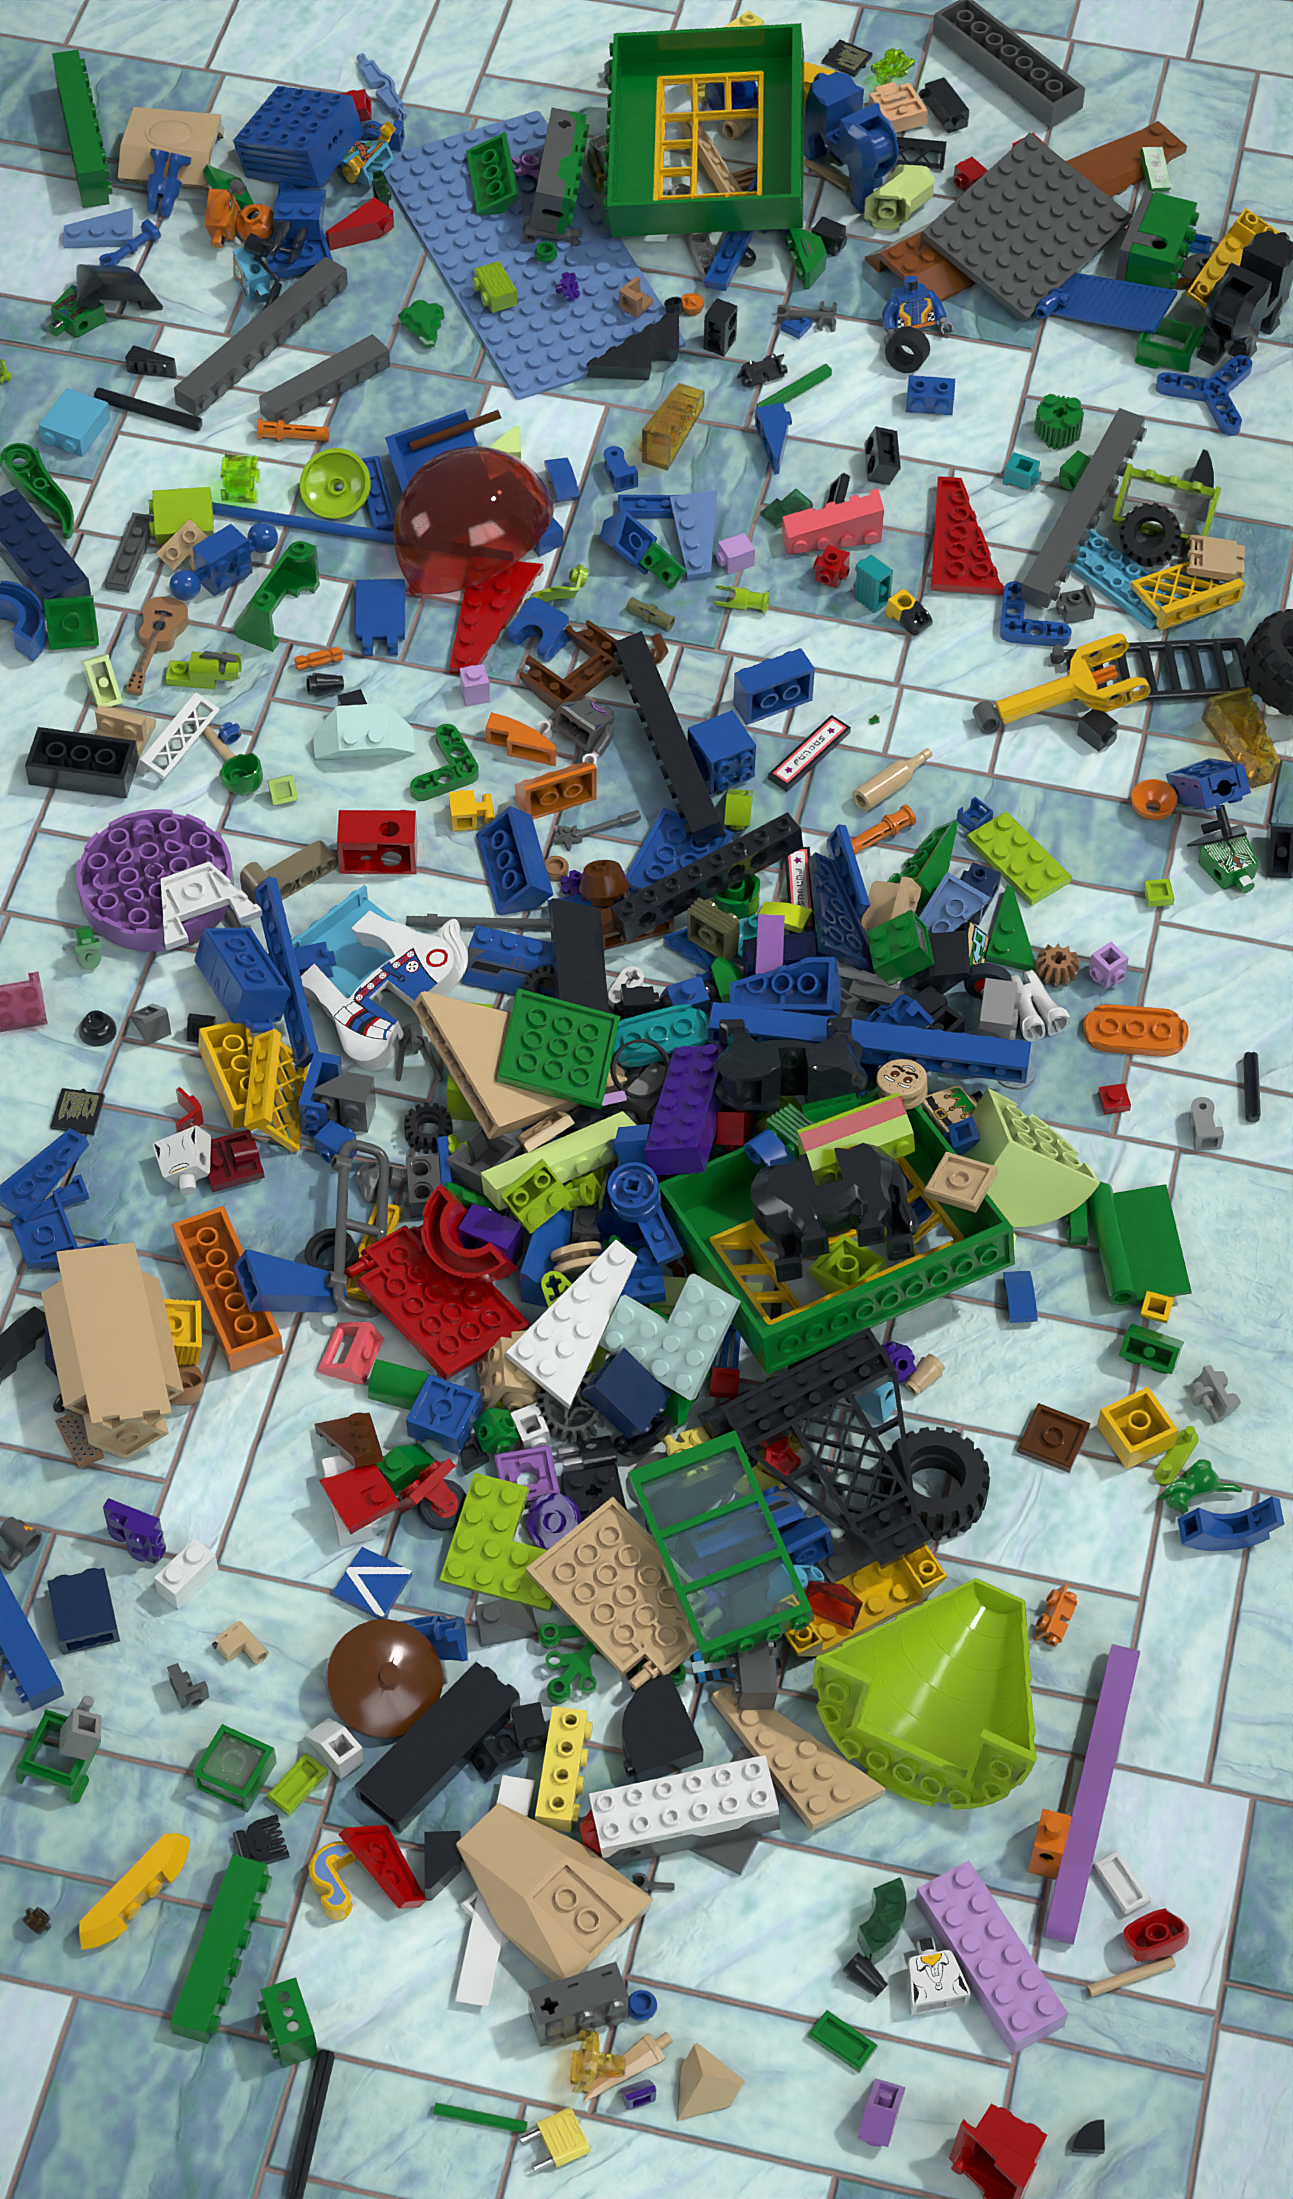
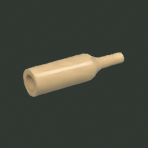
M926 748L910 760H897L853 791L852 796L856 805L865 812L871 810L910 782L915 769L933 756L932 751Z

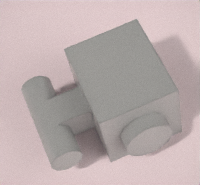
M86 1695L83 1697L76 1709L73 1708L60 1729V1754L88 1760L100 1741L102 1716L89 1712L94 1704V1699L91 1696Z

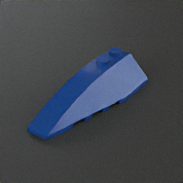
M571 1180L562 1183L563 1186L568 1184ZM563 1208L560 1209L533 1232L520 1271L521 1302L548 1308L541 1281L546 1273L554 1271L553 1268L557 1266V1262L551 1260V1252L572 1243L574 1210L567 1212ZM555 1278L549 1279L550 1284L546 1285L547 1288L552 1287L555 1298H549L551 1302L560 1297L558 1285L561 1284V1281H556Z

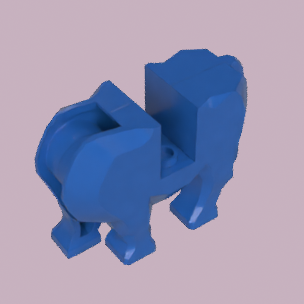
M837 71L830 75L818 73L810 85L805 103L804 156L811 161L827 154L825 147L827 145L830 149V154L842 166L845 164L848 166L853 195L851 204L860 213H864L865 198L872 194L874 189L883 185L882 177L887 175L898 161L899 148L892 121L883 115L878 103L863 109L864 89L857 86L850 75Z

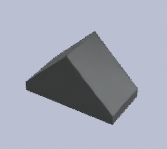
M152 1003L129 1014L148 1045L171 1035L166 1008Z

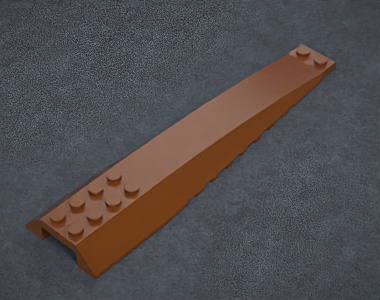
M1157 121L1142 130L1099 146L1066 162L1105 194L1112 197L1113 195H1120L1125 192L1129 185H1136L1145 179L1139 153L1142 147H1163L1166 164H1169V161L1186 153L1187 145L1162 123ZM932 222L865 256V261L878 273L889 268L903 282L907 276H916L918 283H923L927 289L933 290L941 302L977 284L920 237L922 231Z

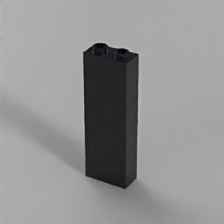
M475 1662L355 1784L356 1797L400 1834L471 1761L481 1742L492 1739L512 1719L511 1707L520 1706L519 1692L512 1685L503 1684L490 1667H483L478 1662Z

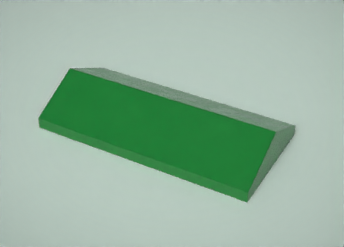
M503 132L466 150L475 204L479 216L505 213L519 197L508 136L506 132Z

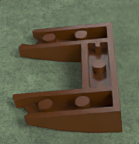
M589 620L586 621L587 629L576 632L571 625L566 626L564 629V633L591 657L568 676L562 679L530 655L525 660L526 665L530 666L528 673H519L520 679L554 711L564 702L581 701L583 696L611 674L618 677L621 671L625 670L624 665L618 666L613 654L618 651L614 643L618 640Z

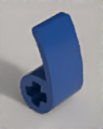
M769 1129L763 1131L744 1145L747 1156L757 1165L764 1162L767 1166L795 1160L782 1141Z

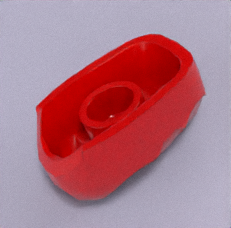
M1163 1908L1150 1912L1127 1925L1123 1931L1125 1946L1131 1957L1137 1962H1145L1168 1957L1182 1950L1188 1944L1190 1932L1187 1924L1181 1918Z

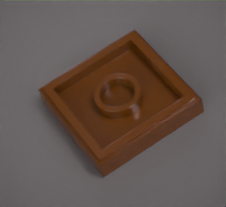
M1038 1403L1018 1446L1017 1453L1070 1473L1091 1423Z

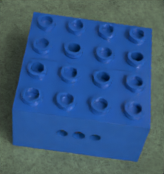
M277 86L234 138L233 143L246 177L320 188L363 135L364 131L352 96Z

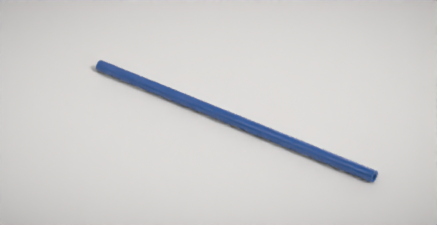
M212 502L213 514L466 557L513 560V552L444 540L421 548L417 536Z

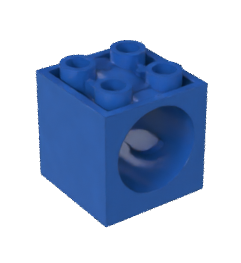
M733 710L688 727V744L710 795L755 777L756 744Z

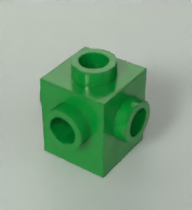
M488 1408L472 1423L483 1452L507 1453L521 1439L509 1410Z

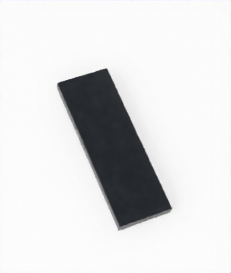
M552 898L549 902L555 997L559 1000L609 1013L601 909Z

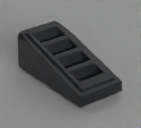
M134 345L125 357L127 372L169 378L177 376L175 358Z

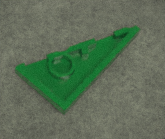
M1006 886L985 961L1025 971H1035L1034 955L1012 886Z

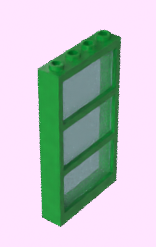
M736 1430L628 1472L631 1485L704 1664L709 1662L719 1663L725 1660L727 1655L737 1651H749L757 1643L765 1640L768 1642L777 1640L783 1633L793 1629L795 1631L802 1630L814 1621L811 1606Z

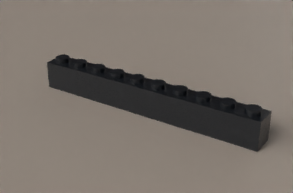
M642 631L615 641L614 643L618 651L613 654L618 666L624 665L625 670L621 671L626 686L631 684L633 689L628 691L633 703L639 702L640 708L636 710L641 723L647 722L648 724L644 728L649 742L655 741L656 745L652 747L656 760L662 759L664 763L659 767L664 779L670 778L672 784L667 785L672 799L678 798L679 803L675 806L680 819L686 817L688 823L683 824L688 838L694 837L697 846L726 835Z

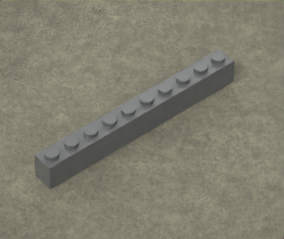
M325 256L174 387L176 405L197 417L203 411H206L234 384H237L250 370H253L259 362L268 357L290 335L299 330L306 321L314 317L322 307L329 304L338 293L345 290L348 286L347 268Z
M1122 408L1118 409L1022 584V599L1044 608H1048L1052 600H1057L1061 590L1059 586L1062 582L1066 583L1071 571L1069 568L1071 564L1076 565L1080 556L1079 550L1081 546L1085 547L1090 537L1089 531L1096 528L1100 518L1098 516L1100 511L1104 512L1109 502L1108 496L1110 493H1115L1119 483V476L1123 477L1125 474L1127 461L1134 458L1138 448L1136 446L1138 441L1142 442L1147 432V429L1144 428L1145 417Z

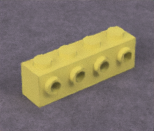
M552 1706L535 1821L547 1827L550 1826L556 1831L571 1832L573 1822L579 1821L580 1804H576L577 1794H583L585 1777L580 1776L581 1767H587L589 1749H584L585 1739L591 1740L593 1722H588V1710Z

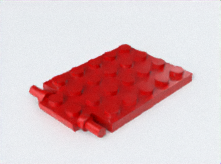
M423 1224L419 1227L413 1226L410 1229L404 1225L361 1251L362 1256L358 1258V1262L346 1268L345 1274L351 1279L363 1271L367 1273L358 1279L357 1286L444 1380H448L484 1358L500 1337L512 1338L511 1332L527 1331L529 1329L530 1323L493 1283L474 1284L465 1282L440 1268L430 1258L424 1247L421 1236Z

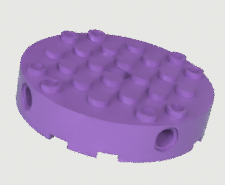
M167 809L138 811L108 823L109 827L99 834L96 832L84 847L85 851L81 859L78 860L76 869L81 907L91 926L109 941L122 947L140 951L166 950L161 892L162 878L210 862L234 886L231 856L220 834L217 831L214 832L206 826L205 821L190 814H186V816L174 814L172 810ZM230 904L182 921L181 923L188 935L189 943L179 947L200 939L203 929L215 928L224 918Z

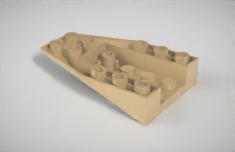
M500 1803L495 1805L456 1843V1847L499 1930L552 1982L586 1972L589 1965L625 1929L629 1930L649 1910L653 1901L652 1897L585 1845Z

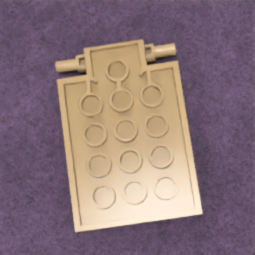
M614 1497L610 1498L526 1568V1573L622 1676L643 1658H646L647 1662L642 1665L643 1669L629 1680V1684L635 1690L650 1678L655 1679L659 1674L662 1676L669 1674L698 1649L654 1539ZM671 1558L682 1586L693 1582ZM702 1589L686 1595L694 1615L710 1603V1598ZM717 1607L703 1619L698 1618L696 1620L705 1642L708 1641L706 1634L710 1632V1627L724 1616Z

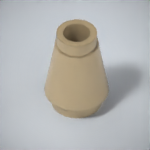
M753 118L725 120L721 128L723 135L729 140L738 139L753 125Z
M932 1354L921 1357L916 1366L917 1370L910 1375L905 1383L906 1388L914 1395H918L943 1376L944 1365Z

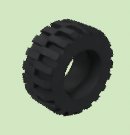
M929 1427L919 1429V1433L915 1434L914 1431L906 1433L912 1475L923 1469H940L951 1474L961 1486V1489L955 1494L939 1499L926 1497L914 1489L917 1515L929 1535L932 1536V1540H941L942 1536L945 1535L950 1539L957 1537L959 1530L965 1533L971 1529L972 1523H977L982 1515V1510L985 1509L990 1485V1469L988 1462L984 1460V1454L981 1449H974V1442L968 1437L963 1439L960 1437L961 1433L954 1430L949 1433L944 1431L945 1428L936 1427V1430H929ZM899 1438L892 1444V1449L888 1450L887 1453L905 1481L904 1456L901 1438ZM882 1464L881 1473L890 1475L885 1465ZM880 1480L879 1493L890 1495L893 1483ZM896 1487L895 1494L900 1492L898 1487Z

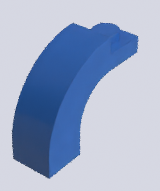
M1273 1496L1236 1513L1218 1514L1198 1507L1177 1519L1182 1545L1204 1551L1237 1550L1254 1546L1269 1540V1532L1285 1525L1280 1499Z

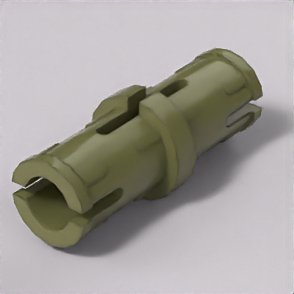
M631 597L627 602V612L643 618L644 622L648 624L652 622L665 628L667 631L672 629L675 617L659 610L656 605H648L634 597ZM643 610L648 611V612H650L651 614H654V615L658 616V618H656V617H654V616H652V615H650V614L644 612Z

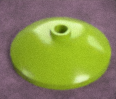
M330 448L314 455L305 465L300 477V492L303 501L312 512L326 519L337 520L353 515L364 505L371 489V477L364 461L355 453L342 448ZM337 485H343L341 491L335 490Z

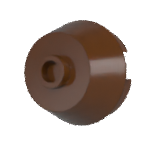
M597 860L584 867L579 884V892L582 894L583 901H592V906L614 905L613 900L628 897L630 883L618 862L613 860Z

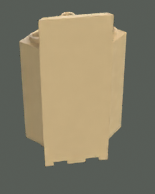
M135 1242L58 1251L56 1254L62 1280L54 1283L43 1291L41 1295L64 1407L83 1415L90 1445L128 1459L169 1434L165 1418L172 1413L169 1400L184 1392L159 1278L140 1269Z

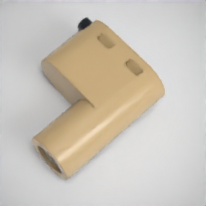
M241 1621L234 1623L215 1638V1642L212 1643V1647L214 1649L217 1648L227 1661H232L245 1652L255 1664H259L269 1654Z

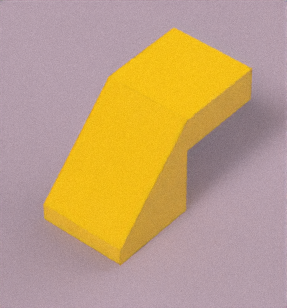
M1147 1291L1140 1317L1167 1324L1175 1297Z

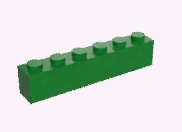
M232 1854L170 2022L173 2034L206 2044L209 2043L212 2034H217L221 2023V2017L219 2016L222 2005L227 2006L232 1989L229 1988L232 1977L237 1978L241 1969L242 1960L239 1958L242 1949H248L252 1937V1932L249 1931L253 1921H258L261 1913L262 1904L259 1902L262 1894H267L271 1886L272 1876H269L266 1863Z

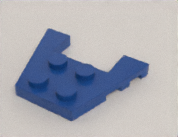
M81 1174L72 1178V1182L64 1188L60 1186L54 1190L53 1195L39 1203L25 1221L17 1216L10 1220L28 1269L59 1268L56 1254L58 1251L108 1246L105 1238L78 1247L67 1220L64 1207L89 1199Z

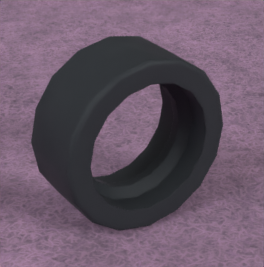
M336 1228L322 1230L308 1241L304 1252V1258L308 1266L334 1271V1263L322 1265L317 1263V1259L325 1249L335 1246ZM347 1232L345 1269L357 1263L359 1258L357 1246L351 1235Z

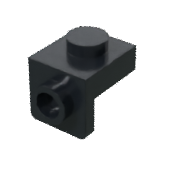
M509 1734L482 1741L472 1756L471 1762L484 1781L487 1782L492 1780L498 1770L519 1764L524 1755Z

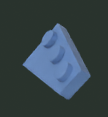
M133 207L64 225V248L125 246L126 241L129 239L133 240Z
M947 872L919 918L927 926L928 934L952 932L984 907L992 898Z

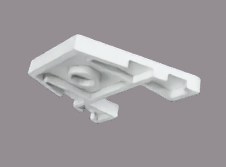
M210 862L161 879L164 942L167 951L189 943L188 935L181 923L187 919L229 904L240 924L262 916L261 908L248 900L247 895L243 891H238L231 884V881Z

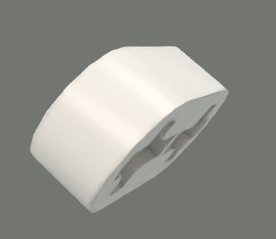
M635 966L625 968L610 988L608 1004L613 1009L614 1005L619 1002L615 998H620L621 984H626L627 988L644 985V973L640 968ZM633 977L637 978V980L633 979L631 983L628 985V979L631 980Z

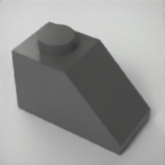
M506 1600L475 1605V1621L481 1647L538 1635L533 1609L530 1606Z

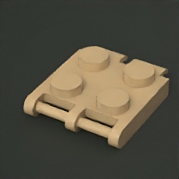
M1199 535L1188 536L1190 550L1187 552V557L1190 559V564L1187 566V573L1189 575L1226 581L1243 578V560L1245 559V547L1243 545H1238L1237 541Z

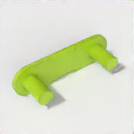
M1187 1426L1186 1429L1179 1432L1175 1447L1168 1450L1154 1473L1157 1483L1165 1486L1172 1484L1199 1441L1198 1434L1193 1426Z

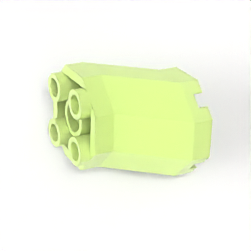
M917 165L896 166L894 172L889 174V181L865 198L864 218L867 221L870 219L876 229L896 230L900 227V223L903 221L905 223L908 222L910 214L933 197L934 176L930 173V169L926 166Z

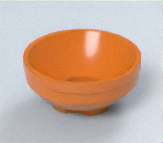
M252 204L245 207L236 218V229L240 237L246 240L249 234L253 233L263 239L268 238L274 232V212L264 204ZM254 211L259 213L255 219H247L249 213Z
M1148 779L1138 783L1131 795L1132 807L1135 812L1149 820H1161L1169 817L1174 812L1178 801L1175 789L1167 782L1158 779ZM1148 804H1155L1160 808V810L1157 812L1148 811L1145 806Z

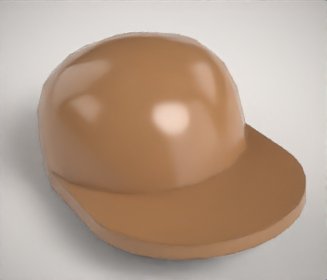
M181 1364L178 1367L184 1392L169 1401L177 1406L192 1405L202 1398L204 1377L197 1366Z

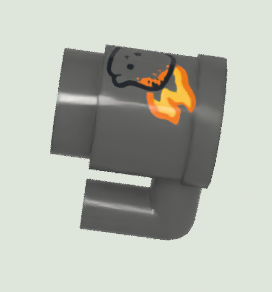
M9 1517L0 1527V1536L4 1539L5 1543L15 1550L10 1557L0 1551V1565L9 1571L16 1569L24 1556H30L38 1548L42 1540V1533L20 1519L17 1520L14 1517Z

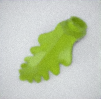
M578 564L576 568L572 567L568 578L571 582L570 587L555 586L544 588L541 591L533 592L531 595L544 602L555 599L574 598L579 588H583L587 581L588 569L584 568L581 564Z

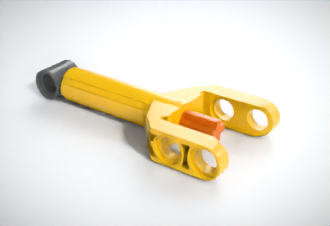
M1117 633L1078 647L1071 659L1070 670L1066 676L995 702V707L989 701L980 702L974 706L972 713L981 733L992 734L1000 728L1001 723L1005 725L1074 699L1080 700L1091 709L1107 713L1146 698L1150 694L1151 688L1145 678L1132 677L1098 690L1097 685L1118 678L1115 665L1092 673L1090 668L1120 658L1129 648L1125 635ZM1122 643L1121 646L1112 649L1115 644ZM1099 651L1097 655L1089 657L1091 653ZM1143 685L1140 690L1133 691L1136 687ZM1120 694L1117 698L1109 700L1112 696Z

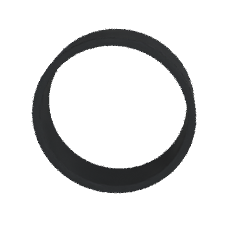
M636 1039L629 1041L619 1047L612 1057L610 1064L612 1081L619 1091H625V1094L629 1097L640 1099L654 1096L663 1088L670 1059L666 1051L659 1044L651 1040ZM633 1043H646L653 1046L662 1055L665 1063V1076L661 1085L647 1095H636L627 1091L620 1084L616 1075V1061L619 1054Z

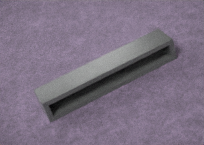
M371 334L259 396L260 413L268 421L278 422V420H283L285 424H289L298 417L309 413L316 407L327 403L334 397L390 367L389 349L376 336Z

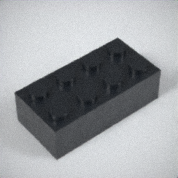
M38 727L25 764L28 784L127 799L139 762L137 743L135 740Z

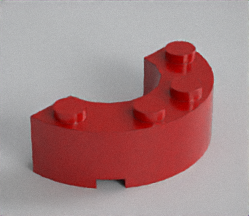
M439 1184L427 1200L422 1214L424 1220L421 1236L430 1258L440 1268L456 1278L474 1284L493 1283L506 1278L516 1271L517 1267L505 1253L490 1242L478 1249L469 1250L463 1247L459 1240L458 1227L468 1210L449 1189Z

